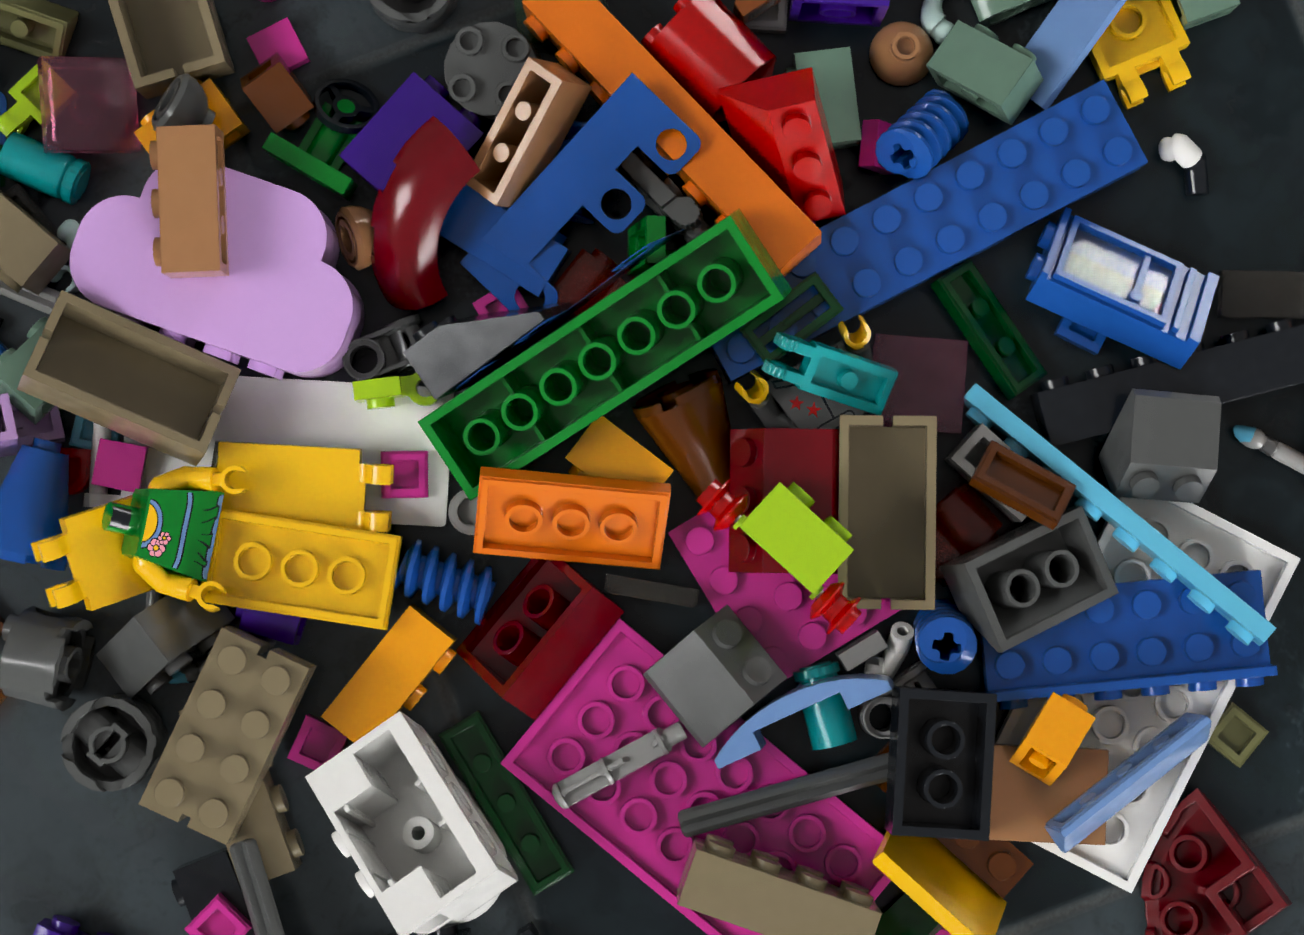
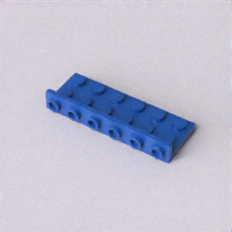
M1261 570L1211 574L1266 619ZM1163 578L1115 583L1119 591L1118 594L1002 653H998L980 634L985 691L997 694V702H999L1000 709L1028 707V699L1046 697L1047 701L1053 692L1060 696L1068 694L1075 697V694L1093 693L1094 700L1097 701L1115 700L1123 698L1122 690L1140 688L1141 696H1157L1170 694V685L1188 684V691L1190 692L1210 691L1217 689V681L1235 679V687H1253L1265 685L1264 677L1278 675L1277 665L1270 664L1268 639L1261 646H1258L1254 641H1251L1248 646L1243 644L1225 628L1229 621L1216 610L1207 614L1187 597L1191 590L1177 578L1172 583Z

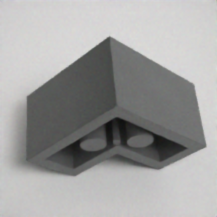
M166 595L133 616L96 656L128 697L133 698L145 689L152 695L173 679L172 676L193 661L190 653L198 648L203 654L209 652L221 628L230 624L235 617L227 606L212 604L221 609L218 612L212 613L203 609L196 599L187 602Z

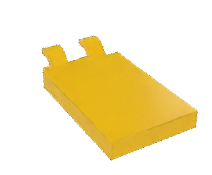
M1127 0L1088 53L1100 81L1104 79L1108 82L1115 79L1121 102L1126 110L1143 104V99L1149 96L1140 78L1142 74L1160 68L1161 78L1168 92L1185 86L1187 84L1186 80L1191 78L1190 71L1179 52L1186 49L1190 41L1171 0Z
M233 441L218 442L217 469L219 472L233 465L242 466L248 470V472L235 471L229 477L231 487L234 489H248L245 493L230 494L223 490L222 487H218L216 491L224 493L221 509L372 532H389L391 530L392 511L365 510L366 483L376 485H391L394 483L393 464L362 463V449Z
M133 495L112 502L131 506ZM108 503L58 519L62 533L30 543L36 562L43 561V563L66 555L73 580L45 589L51 608L57 606V609H61L84 600L86 610L94 611L154 590L134 571L133 559L122 554L124 534L103 529L102 518Z

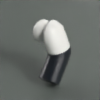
M1174 133L1172 137L1162 138L1158 145L1159 155L1164 161L1172 162L1176 160L1184 169L1185 196L1209 194L1207 158L1205 153L1185 134Z

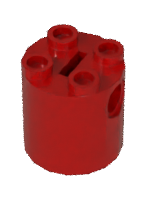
M678 0L673 7L677 14L665 27L661 23L653 27L644 36L641 44L716 122L727 121L718 88L773 76L777 57L720 0Z

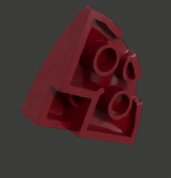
M1199 788L1184 798L1173 810L1154 848L1153 854L1145 866L1142 878L1141 898L1145 902L1147 921L1145 935H1248L1292 904L1243 839Z

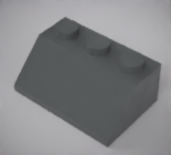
M1082 506L1066 508L1054 530L1033 520L940 566L958 610L998 653H1002L1119 593Z

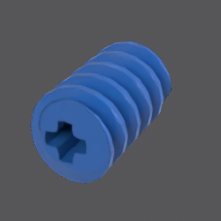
M935 88L928 91L904 115L899 117L897 122L893 123L887 131L881 134L876 142L875 151L878 163L887 171L901 174L907 178L919 179L927 175L931 168L935 167L940 159L944 158L950 150L954 149L957 143L962 141L968 133L969 121L966 112L947 92Z
M417 539L407 550L396 576L394 591L403 582L404 596L411 599L419 589H422L421 601L426 606L438 595L439 609L442 612L448 611L456 602L457 617L461 619L465 618L472 609H475L474 621L475 624L480 626L497 582L492 581V566L487 565L479 575H476L474 559L470 558L461 569L457 568V553L452 552L444 562L439 561V546L435 545L425 556L422 555V540Z
M935 600V610H919L913 622L915 646L921 662L926 667L939 674H955L964 670L972 663L977 652L976 635L972 624L958 610L955 604L949 600ZM944 633H952L946 636L945 641H937L943 639Z

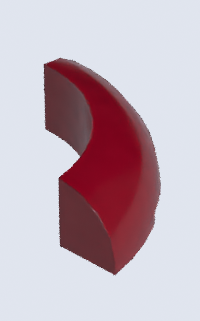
M434 116L418 128L395 156L393 162L396 164V167L385 189L378 190L370 225L374 228V253H371L374 275L386 301L400 310H418L433 305L448 296L440 278L437 260L441 227L456 196L469 180L480 171L460 141Z

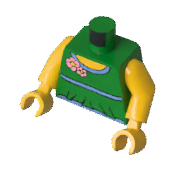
M233 465L219 472L216 467L182 466L152 478L147 489H135L131 506L109 502L103 513L102 527L106 531L124 534L122 554L133 559L134 571L156 592L187 602L196 599L199 605L206 611L218 612L221 610L219 607L205 603V595L210 590L217 589L227 593L218 582L207 581L224 493L216 490L218 487H222L223 490L230 494L245 493L248 489H234L229 484V477L233 472H248L245 467ZM198 581H203L204 583L199 585Z

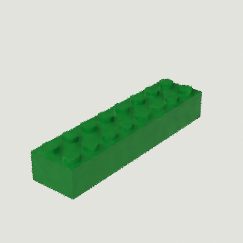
M738 209L419 420L418 424L471 501L478 496L481 466L521 469L782 301L792 289L740 209Z

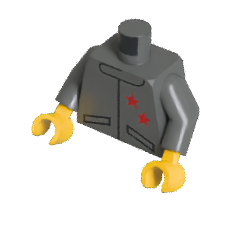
M858 315L860 327L854 333H848L844 322H839L838 330L847 345L845 346L841 340L831 347L873 361L869 344L871 329L864 317ZM801 363L793 366V368L799 370ZM755 370L750 371L755 377V384L751 389L745 390L738 382L734 385L735 390L750 404L766 428L839 429L840 433V415H863L867 413V411L800 390L793 383L777 377L766 381Z

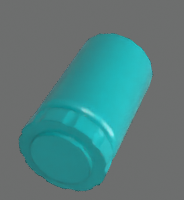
M16 131L11 133L0 151V175L61 199L70 205L78 202L88 185L91 172L90 162L81 158L77 159L73 155Z
M823 661L799 668L800 671L793 672L795 682H799L797 687L820 679L839 676L837 672L840 671L838 661ZM840 692L802 709L812 750L832 748L858 739L851 710L847 709Z

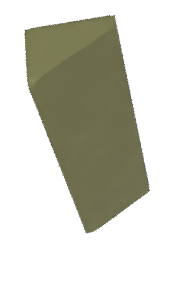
M0 0V44L57 64H62L77 24L79 12L46 0Z

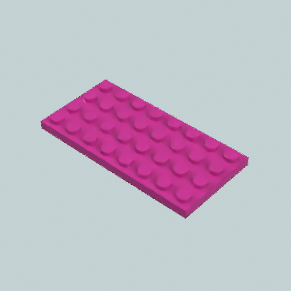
M621 618L616 621L500 763L707 935H763L677 905L676 890L695 837L705 840L707 833L733 841V847L736 851L747 855L751 854L752 849L772 854L779 858L778 863L784 868L795 871L797 864L818 870L824 874L823 879L827 880V883L840 887L842 880L861 885L869 889L868 894L874 897V901L891 881L872 862L884 835L837 796L692 837H685L678 820V813L681 810L809 775V773L765 737L766 744L761 750L718 769L714 762L715 758L729 738L746 721L739 718L702 748L643 676L665 654ZM678 721L681 723L688 738L672 746L669 754L656 759L616 781L614 784H610L570 806L568 809H563L556 803L552 794L554 783H558L593 764L598 759L604 758L650 733L655 728L665 729Z

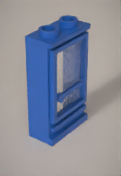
M1065 207L1056 223L1048 220L1037 242V246L1042 248L1043 252L1042 254H1035L1025 275V279L1032 281L1025 300L1181 370L1201 342L1220 276L1211 272L1203 275L1197 272V269L1188 268L1183 263L1077 215L1073 216L1071 215L1072 209Z

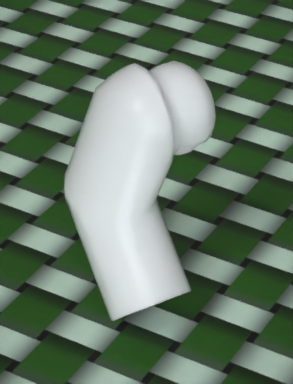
M902 621L892 625L887 640L888 647L884 650L883 656L878 657L874 655L866 660L864 674L888 675L892 679L894 678L909 653L914 637V629L910 624Z

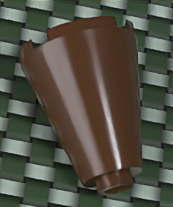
M706 369L689 374L691 381L676 384L674 380L640 398L635 403L636 407H632L635 417L697 498L715 479L723 485L730 478L731 425L722 379L717 369Z

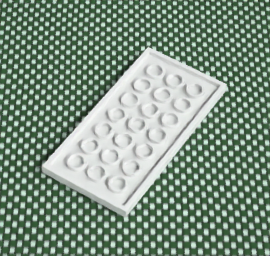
M1118 497L1120 501L1210 574L1261 570L1265 616L1270 621L1301 558L1193 503ZM1105 521L1096 540L1114 582L1161 579L1162 577L1149 566L1153 559L1139 547L1135 552H1131L1112 536L1115 528ZM1235 679L1217 681V689L1210 691L1190 692L1188 691V684L1170 685V694L1157 696H1141L1140 688L1122 690L1123 698L1115 700L1097 701L1094 700L1093 693L1075 694V698L1087 706V712L1096 717L1079 748L1109 750L1108 774L1186 712L1207 715L1212 722L1209 738L1202 746L1106 821L1105 845L1077 844L1071 850L1064 853L1058 848L1056 843H1032L1132 894L1236 688ZM1046 697L1028 699V707L1010 709L995 738V744L1019 745L1034 718L1045 704Z

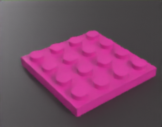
M838 501V520H839V501ZM709 512L700 516L696 515L668 532L714 611L717 613L724 606L728 605L788 678L793 676V672L800 671L799 668L813 664L900 611L890 608V598H881V609H859L862 612L861 615L843 634L835 628L828 635L826 631L829 622L823 616L810 619L811 605L817 598L815 597L811 600L809 598L811 592L790 573L729 572V527L724 530L714 531L713 527L716 519ZM832 574L822 585L824 587L823 591L830 584L838 583V574Z

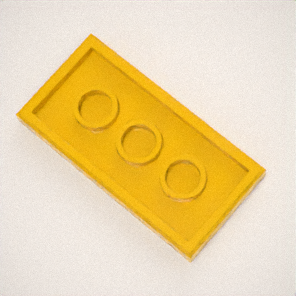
M221 509L207 581L218 582L227 593L217 589L210 590L205 595V603L388 630L403 537Z

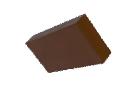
M993 440L988 444L968 483L970 486L1052 530L1058 525L1076 488V485Z

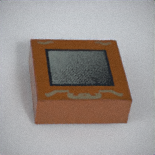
M735 0L733 14L744 24H747L780 3L781 0Z

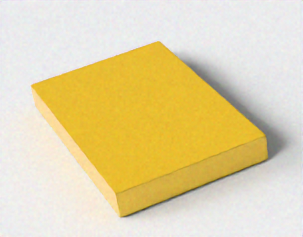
M886 831L872 860L873 864L951 935H996L1007 904L1002 897L936 838L891 835Z

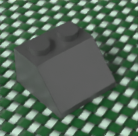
M1132 388L1098 456L1111 493L1116 497L1199 503L1218 468L1222 407L1219 396Z
M728 605L724 606L693 630L643 674L702 748L788 678Z

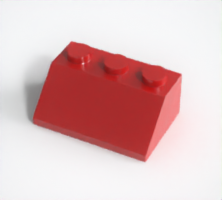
M812 67L718 88L732 139L812 222L846 215L842 178Z

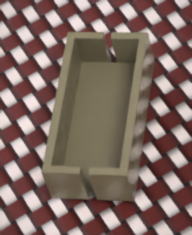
M108 0L134 89L147 100L163 95L172 81L182 74L188 73L196 80L205 82L209 78L213 80L235 73L214 0Z
M61 290L42 335L39 337L22 374L17 390L197 466L208 449L222 416L220 414L226 407L241 369Z
M840 415L838 522L853 535L846 543L854 551L838 567V582L845 583L842 595L848 600L857 597L861 598L856 605L858 609H881V598H890V608L893 610H935L937 416H893L892 427H883V415Z
M234 626L222 627L141 797L139 805L176 822L190 817L191 819L187 827L225 845L233 841L242 827L317 665L281 648L270 650L265 658L259 654L265 653L270 643Z
M707 833L705 840L698 837L694 838L676 890L677 905L763 935H875L882 913L875 903L874 897L868 894L869 889L846 880H842L840 887L827 883L828 881L823 879L824 874L822 872L797 864L795 871L784 868L778 863V857L761 850L752 849L750 855L738 852L733 847V841L718 835Z

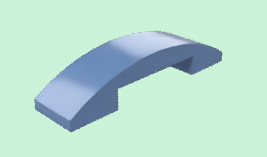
M858 673L828 677L792 689L763 706L741 725L722 747L714 762L717 768L720 769L761 750L766 744L760 731L761 728L839 692L849 710L892 690L895 684L891 676Z

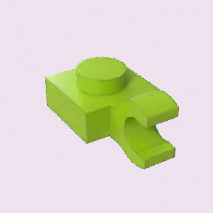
M40 60L8 91L17 102L0 116V132L7 138L15 131L23 134L33 119L45 128L77 98V95Z
M417 373L409 376H393L352 382L354 400L359 403L366 402L367 410L395 407L394 398L405 396L410 397L412 401L420 406H432L438 403V399L435 400L433 396H420L418 385L422 380Z

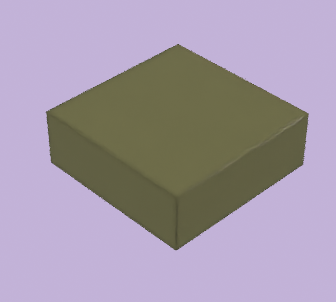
M1229 701L1208 744L1233 765L1240 768L1269 731L1235 703Z

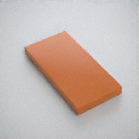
M481 466L473 553L660 570L671 497V484Z

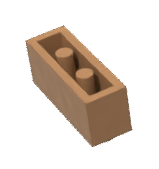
M528 57L474 159L480 171L469 180L467 185L495 206L510 208L555 158L592 86L559 63Z
M215 124L156 127L157 141H150L149 145L151 167L153 170H158V189H152L151 192L152 213L154 218H159L160 237H155L153 240L155 265L161 266V273L170 278L229 276L224 132Z

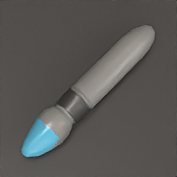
M1233 426L1234 436L1244 446L1251 449H1259V451L1267 456H1271V458L1304 475L1303 453L1280 441L1278 442L1274 438L1265 436L1264 432L1256 427Z

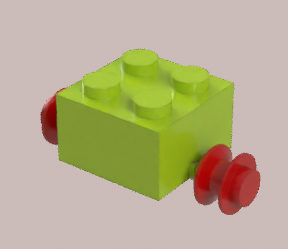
M730 478L723 485L715 479L697 498L696 501L702 508L696 515L700 516L709 512L716 519L713 527L714 531L727 529L734 522L735 524L732 527L735 530L740 527L811 592L809 596L811 600L815 597L817 598L811 605L810 619L823 616L829 622L826 634L829 635L835 628L843 634L861 615L862 612L856 607L861 598L857 597L848 600L842 595L844 582L830 584L824 591L822 585L854 551L846 543L853 535L831 515L822 521L812 512L810 507L815 501L795 482L788 488L779 482L752 513L746 517L744 514L742 516L740 514L747 507L748 494L745 493L735 497L729 491Z

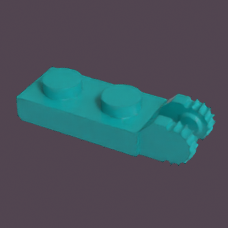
M779 331L776 332L773 343L785 351L804 355L799 370L778 360L765 359L762 371L773 377L793 383L800 390L876 415L882 414L899 374L896 369L811 340L809 343L799 337Z

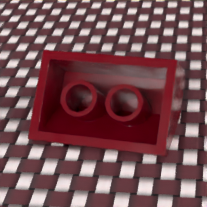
M730 429V492L735 497L745 493L748 494L747 507L740 515L744 514L748 517L779 482L786 488L795 482L815 501L810 507L812 512L822 521L830 515L838 521L839 429ZM734 522L729 526V572L789 573L740 527L735 530L732 527L735 524ZM838 568L833 574H838Z
M532 558L486 613L480 626L477 625L456 652L501 698L536 720L625 611L566 561Z

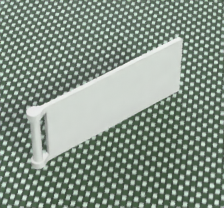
M238 376L226 407L220 414L222 416L208 449L197 466L124 436V443L149 447L141 489H147L152 478L182 466L216 467L219 441L362 449V463L381 464V451H428V498H381V485L366 483L365 510L392 511L391 524L444 527L447 523L450 470L418 424V421L454 398V393L439 398L438 403L432 406H420L412 401L410 397L405 396L394 398L395 407L367 410L366 402L359 403L354 400L352 382L285 378L279 380L267 377ZM418 386L420 396H432L427 387ZM94 422L89 493H84L83 507H97L133 495V492L121 490V495L108 494V487L91 484L100 438L111 440L112 431Z

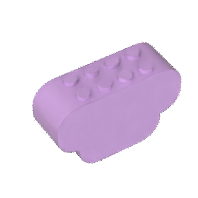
M225 167L229 276L170 278L161 273V266L155 265L153 240L155 237H160L159 218H154L152 213L151 192L152 189H158V170H155L148 178L140 198L128 195L107 198L93 206L82 219L72 244L69 260L71 275L79 291L91 302L114 311L115 314L151 330L153 326L160 328L158 333L192 348H195L197 341L205 344L203 353L238 365L240 358L244 357L249 359L247 368L282 380L285 372L302 378L317 379L332 375L343 368L342 357L347 353L350 343L360 338L365 320L364 305L355 286L335 269L340 252L335 227L331 220L310 199L301 193Z

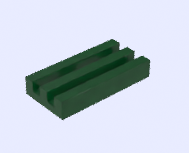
M814 272L792 288V291L785 299L750 320L739 329V332L746 338L763 363L765 359L779 360L788 351L778 347L769 353L765 347L774 340L776 332L786 331L825 301L830 308L794 335L805 340L841 313L844 308L818 274ZM812 286L815 287L818 291L817 295L760 338L756 336L753 332L755 329Z

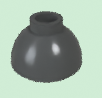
M186 73L176 77L168 86L156 106L151 122L154 131L159 126L206 125L213 123L216 113L209 109L203 87L194 77Z

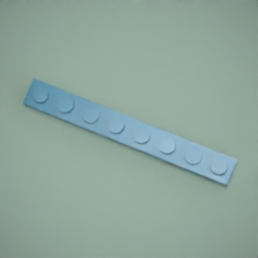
M977 383L966 393L964 403L969 410L965 415L975 425L983 423L989 429L992 427L1005 438L1003 442L1011 448L1010 450L1025 458L1029 457L1037 465L1076 485L1073 494L1079 499L1075 502V505L1082 506L1086 516L1095 522L1102 517L1115 528L1112 536L1131 552H1135L1139 547L1153 559L1149 566L1169 583H1172L1177 578L1191 591L1187 597L1207 614H1210L1213 610L1221 614L1229 621L1225 628L1235 638L1247 646L1251 641L1261 646L1276 630V627Z

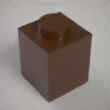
M278 52L240 79L242 90L276 134L285 127L288 131H292L310 117L311 114L308 111L314 107L312 98Z

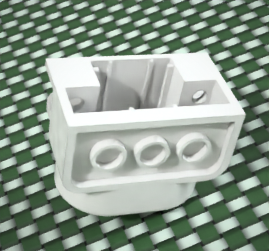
M401 711L305 776L336 829L331 834L334 843L345 857L352 856L359 868V871L355 873L357 882L370 898L373 896L377 898L398 935H409L412 932L418 935H425L438 930L445 924H460L471 921L486 912L495 903L501 892L518 881L517 874L507 859L502 841L466 785L454 774L438 746L426 730Z

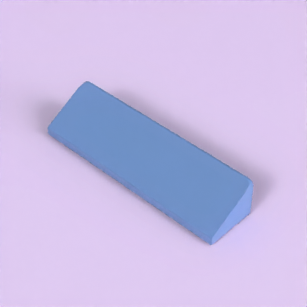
M1127 0L1057 1L1025 46L1036 56L1037 60L1035 63L1044 79L1031 97L1032 101L1045 110L1052 105Z
M1184 713L1045 823L1044 828L1058 848L1064 853L1071 850L1202 746L1209 738L1212 722L1207 715Z

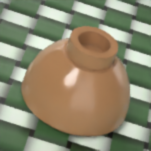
M907 21L893 22L883 27L873 38L869 50L870 63L874 72L880 79L895 86H909L923 79L929 72L926 64L934 54L932 41L926 31L920 26Z
M351 205L339 209L335 218V230L340 250L347 263L356 270H362L372 265L371 253H374V228L370 223L373 211L361 206Z

